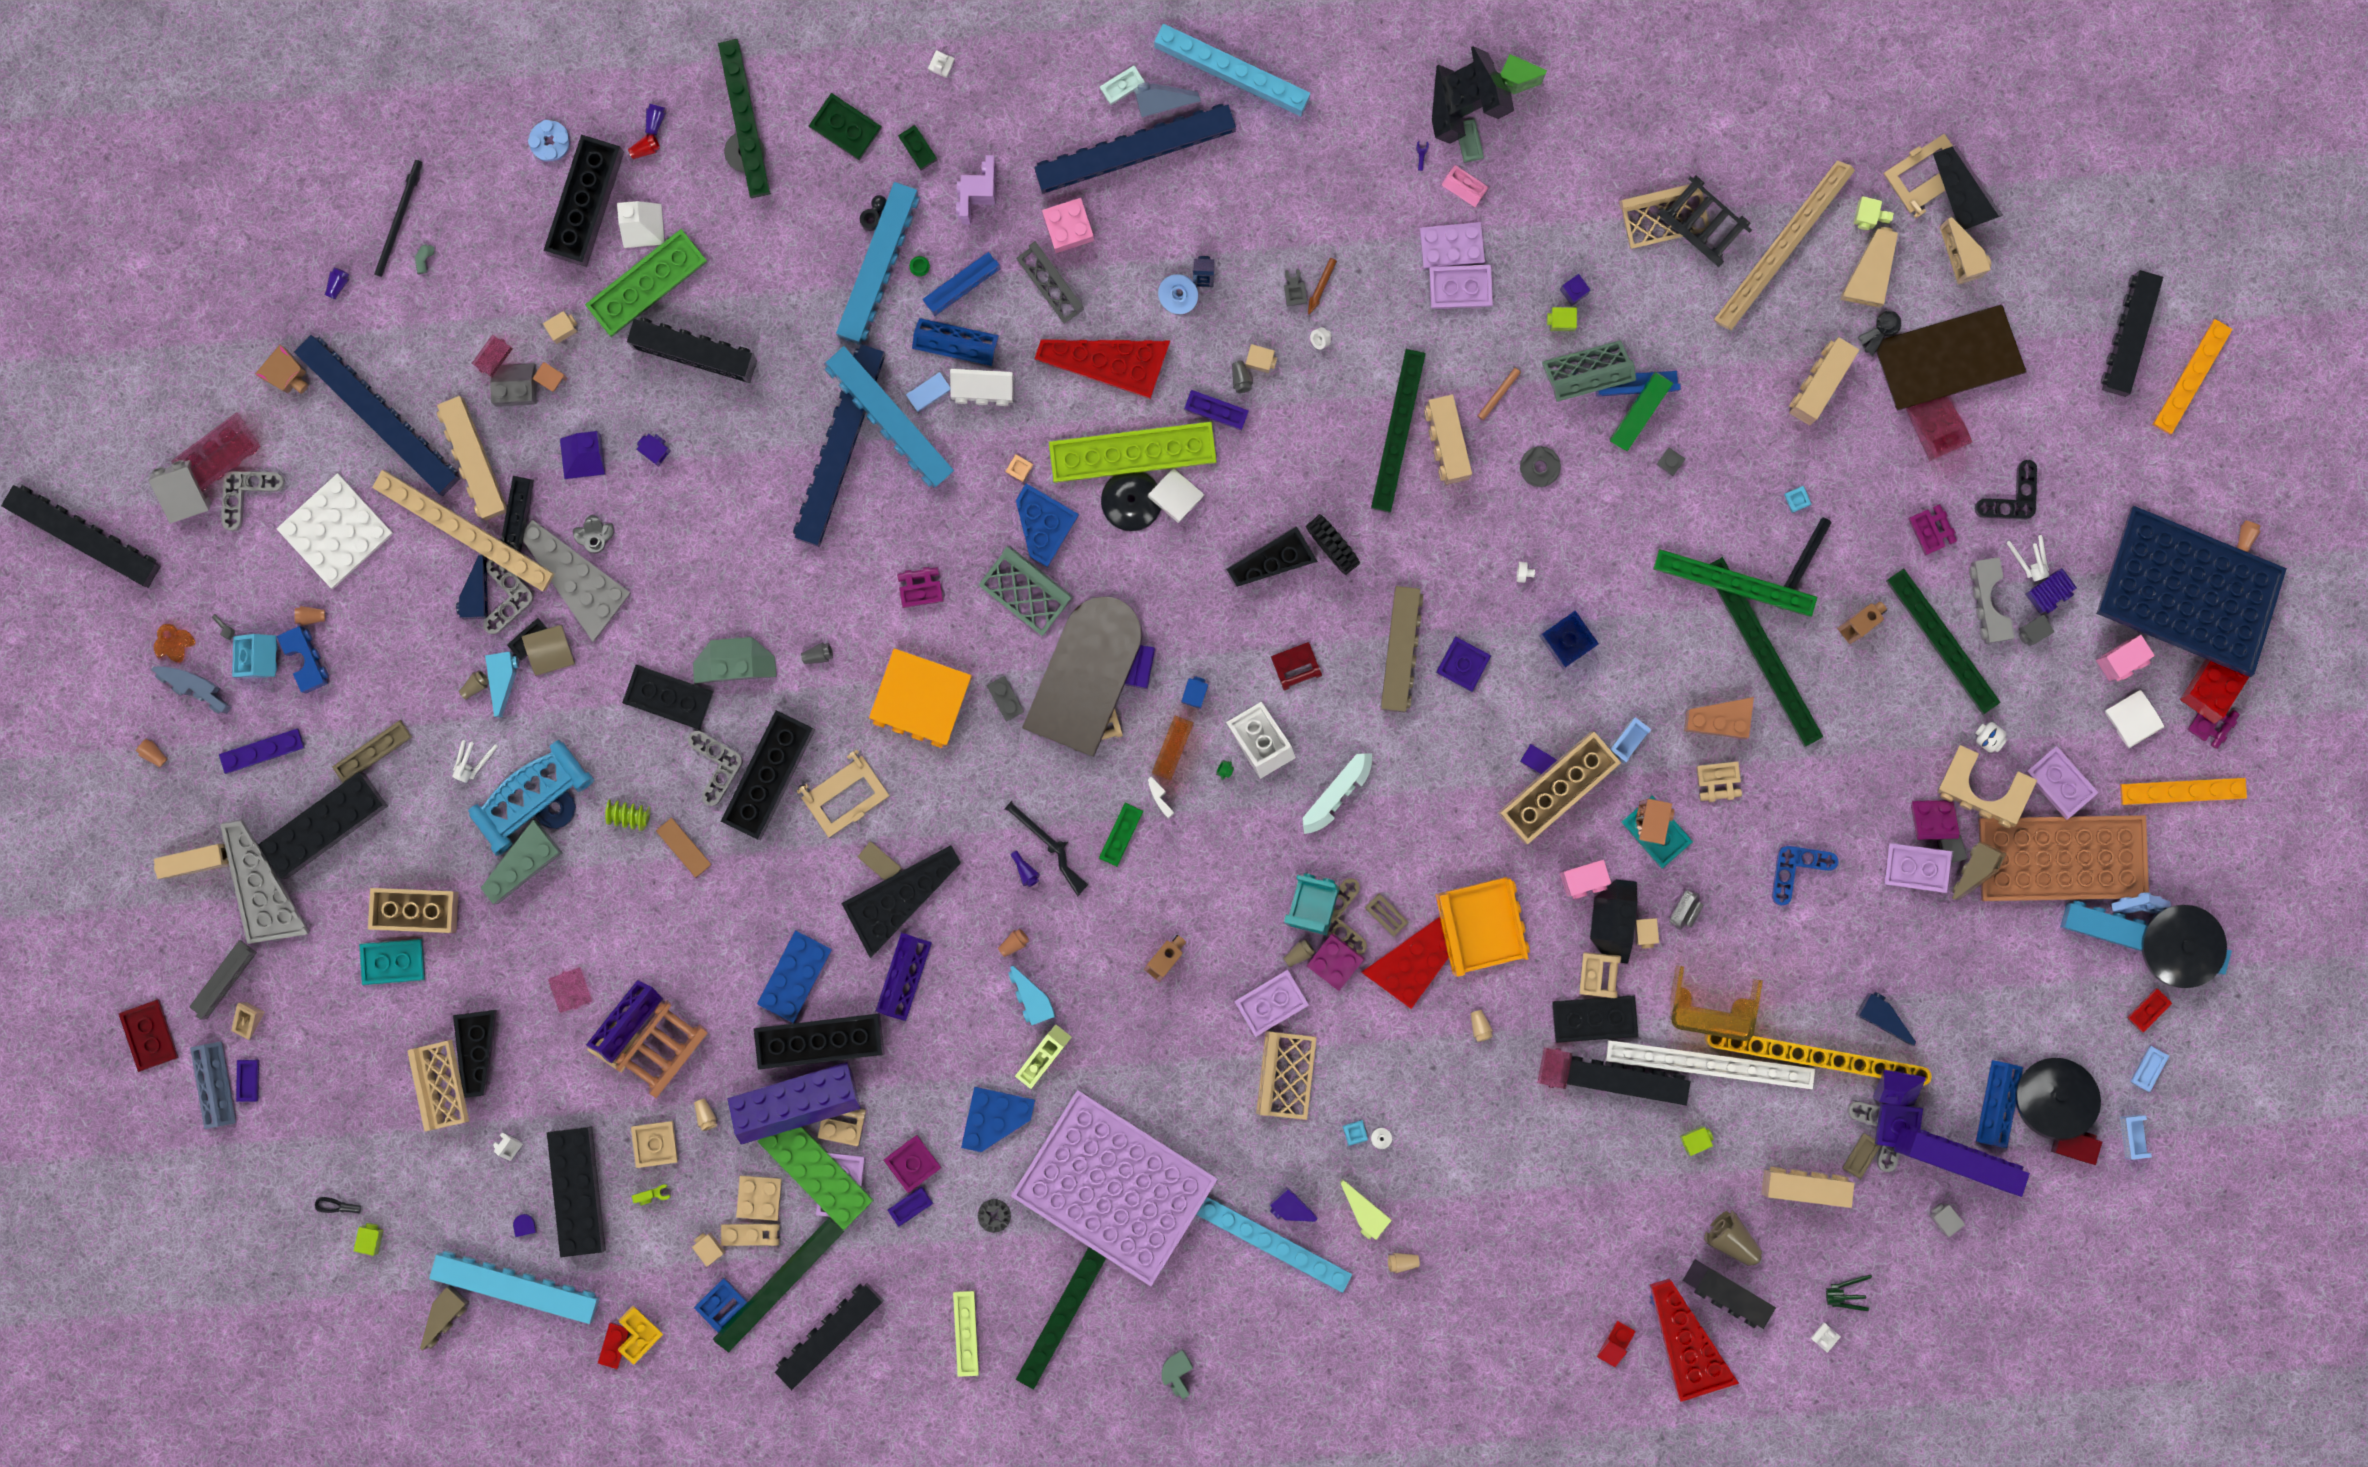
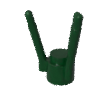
M1872 1275L1862 1276L1839 1284H1831V1288H1826L1827 1305L1869 1311L1868 1307L1841 1303L1845 1302V1300L1866 1299V1295H1844V1290L1839 1288L1871 1279Z

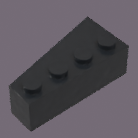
M1952 146L1933 153L1956 222L1964 230L2003 216L1983 187L1980 179L1971 169L1958 146Z
M1296 526L1224 570L1234 587H1238L1318 561Z
M497 1010L453 1015L459 1073L464 1098L486 1095Z
M1694 1259L1682 1280L1695 1288V1294L1704 1299L1706 1296L1712 1298L1711 1303L1722 1309L1724 1305L1729 1308L1727 1313L1737 1319L1740 1316L1744 1317V1323L1754 1329L1756 1326L1764 1329L1776 1309L1775 1306Z

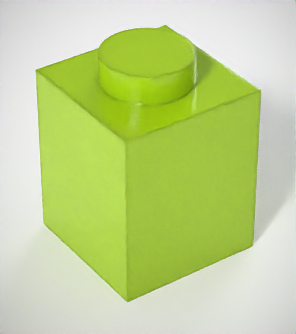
M1552 307L1550 313H1547L1546 324L1550 325V331H1575L1577 328V308Z
M1703 1126L1679 1136L1689 1156L1713 1147L1711 1142L1714 1140L1710 1129L1706 1130Z
M366 1223V1226H360L353 1252L371 1256L377 1255L384 1230L379 1229V1225L374 1223Z

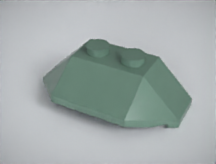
M752 637L710 640L693 662L694 684L777 677L775 656Z

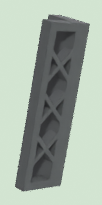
M1036 241L1029 245L1027 251L1016 258L1064 324L1084 310L1081 302ZM1032 253L1037 259L1036 267L1027 266L1023 259ZM1037 271H1043L1049 275L1048 283L1038 282L1036 279ZM1049 287L1060 290L1059 300L1049 297ZM1061 303L1070 304L1074 311L1067 317H1064L1060 312Z
M239 940L189 1006V1008L197 1013L196 1017L200 1020L209 1018L257 952L243 941Z

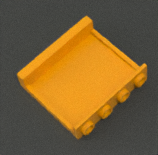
M893 648L869 719L873 720V725L882 728L885 725L893 727V732L902 735L904 731L911 733V738L922 742L924 738L931 740V745L939 748H942L943 745L948 746L961 705L973 676Z
M1503 877L1435 894L1453 975L1459 977L1465 975L1466 972L1518 959H1528L1530 949L1528 942L1524 940L1525 926L1523 921H1520L1519 913H1521V907L1519 902L1516 901L1514 893H1517V888L1511 878Z

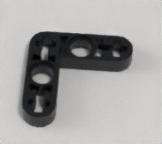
M2024 460L2017 466L2016 500L1981 499L1975 504V513L1982 518L2026 520L2033 517L2036 512L2037 465L2035 462ZM2026 464H2028L2029 468H2032V471L2028 473V479L2032 478V481H2021V478L2024 479L2026 477V471L2022 470ZM2023 484L2031 487L2030 495L2022 494L2021 486ZM1986 503L1987 507H1993L1994 503H1997L1995 506L1996 514H1993L1994 510H1987L1986 513H1983V510L1979 507ZM2001 504L2009 505L2010 513L2008 515L2000 512ZM2015 504H2017L2016 508H2023L2027 505L2031 512L2025 515L2023 511H2017L2016 515H2014Z

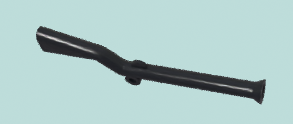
M1011 801L1004 810L1013 814L1047 844L1048 852H1056L1058 854L1059 869L1078 897L1088 884L1067 866L1064 847L1068 842H1056Z

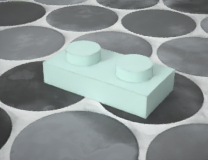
M1132 66L1101 85L1100 90L1111 106L1132 93L1134 88H1138L1139 84L1145 82L1136 67Z

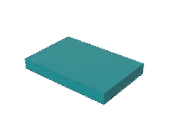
M1651 795V796L1648 798V799L1656 800V798H1655L1653 795ZM1638 808L1621 821L1624 827L1661 869L1693 843L1674 819L1669 821L1664 845L1639 839V829L1636 826Z
M422 939L359 944L362 985L425 980Z

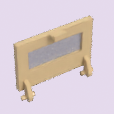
M1945 134L1923 148L1920 146L1909 152V157L1883 173L1909 213L1916 212L1914 215L1915 219L1926 212L1925 209L1922 210L1920 208L1921 206L1946 191L1933 153L1953 146Z
M857 749L847 756L848 759L853 758L854 761L810 792L806 790L809 787L807 784L797 790L798 794L801 792L804 794L801 797L828 838L851 822L858 821L865 816L867 811L890 796L863 756L859 758L856 756L859 753Z

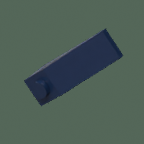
M1198 256V259H1194L1193 283H1195L1196 287H1214V259H1210L1209 256Z
M478 555L459 596V602L456 603V612L459 618L486 619L488 617L487 557L483 555Z
M1874 992V994L1867 993L1856 1015L1903 1042L1915 1046L1916 1041L1892 1006L1884 1001L1886 997L1877 992Z

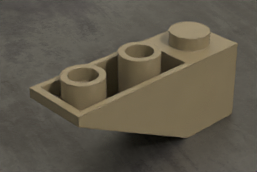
M1978 842L1977 845L1975 844L1970 852L1972 857L1969 863H1966L1961 871L1963 876L1960 882H1957L1953 888L1952 893L1954 895L1952 899L1961 900L1995 875L2007 853L1986 843Z
M452 1285L446 1287L432 1303L420 1346L422 1351L427 1348L432 1349L439 1341L437 1338L441 1332L445 1334L453 1326L451 1321L456 1316L460 1318L467 1311L465 1306L469 1301Z

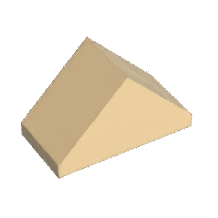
M248 1002L238 1003L231 1031L250 1040L265 1011Z

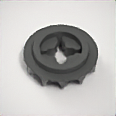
M991 1199L981 1205L977 1216L979 1224L985 1231L996 1233L1008 1226L1011 1212L1003 1201ZM999 1208L997 1216L1002 1221L995 1219L989 1224L991 1216L986 1211L993 1213Z

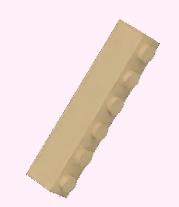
M458 396L438 404L439 411L436 412L440 422L445 424L447 430H444V434L448 442L451 441L454 449H451L455 460L460 462L461 468H459L462 478L468 482L469 486L466 489L470 498H474L476 502L474 509L477 516L486 521L506 513V503L464 398Z

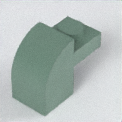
M1183 1348L1170 1355L1164 1362L1162 1381L1164 1386L1172 1382L1171 1388L1176 1397L1180 1395L1182 1399L1190 1396V1392L1180 1376L1193 1369V1365Z

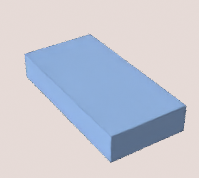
M939 372L906 394L916 411L919 412L951 391V389Z
M2149 1046L2130 1082L2150 1092L2169 1055L2153 1046Z

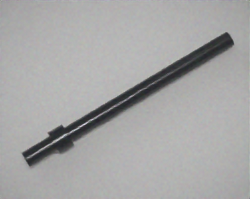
M415 159L410 174H407L406 186L374 275L379 277L383 275L414 186L418 184V175L423 164L419 160Z

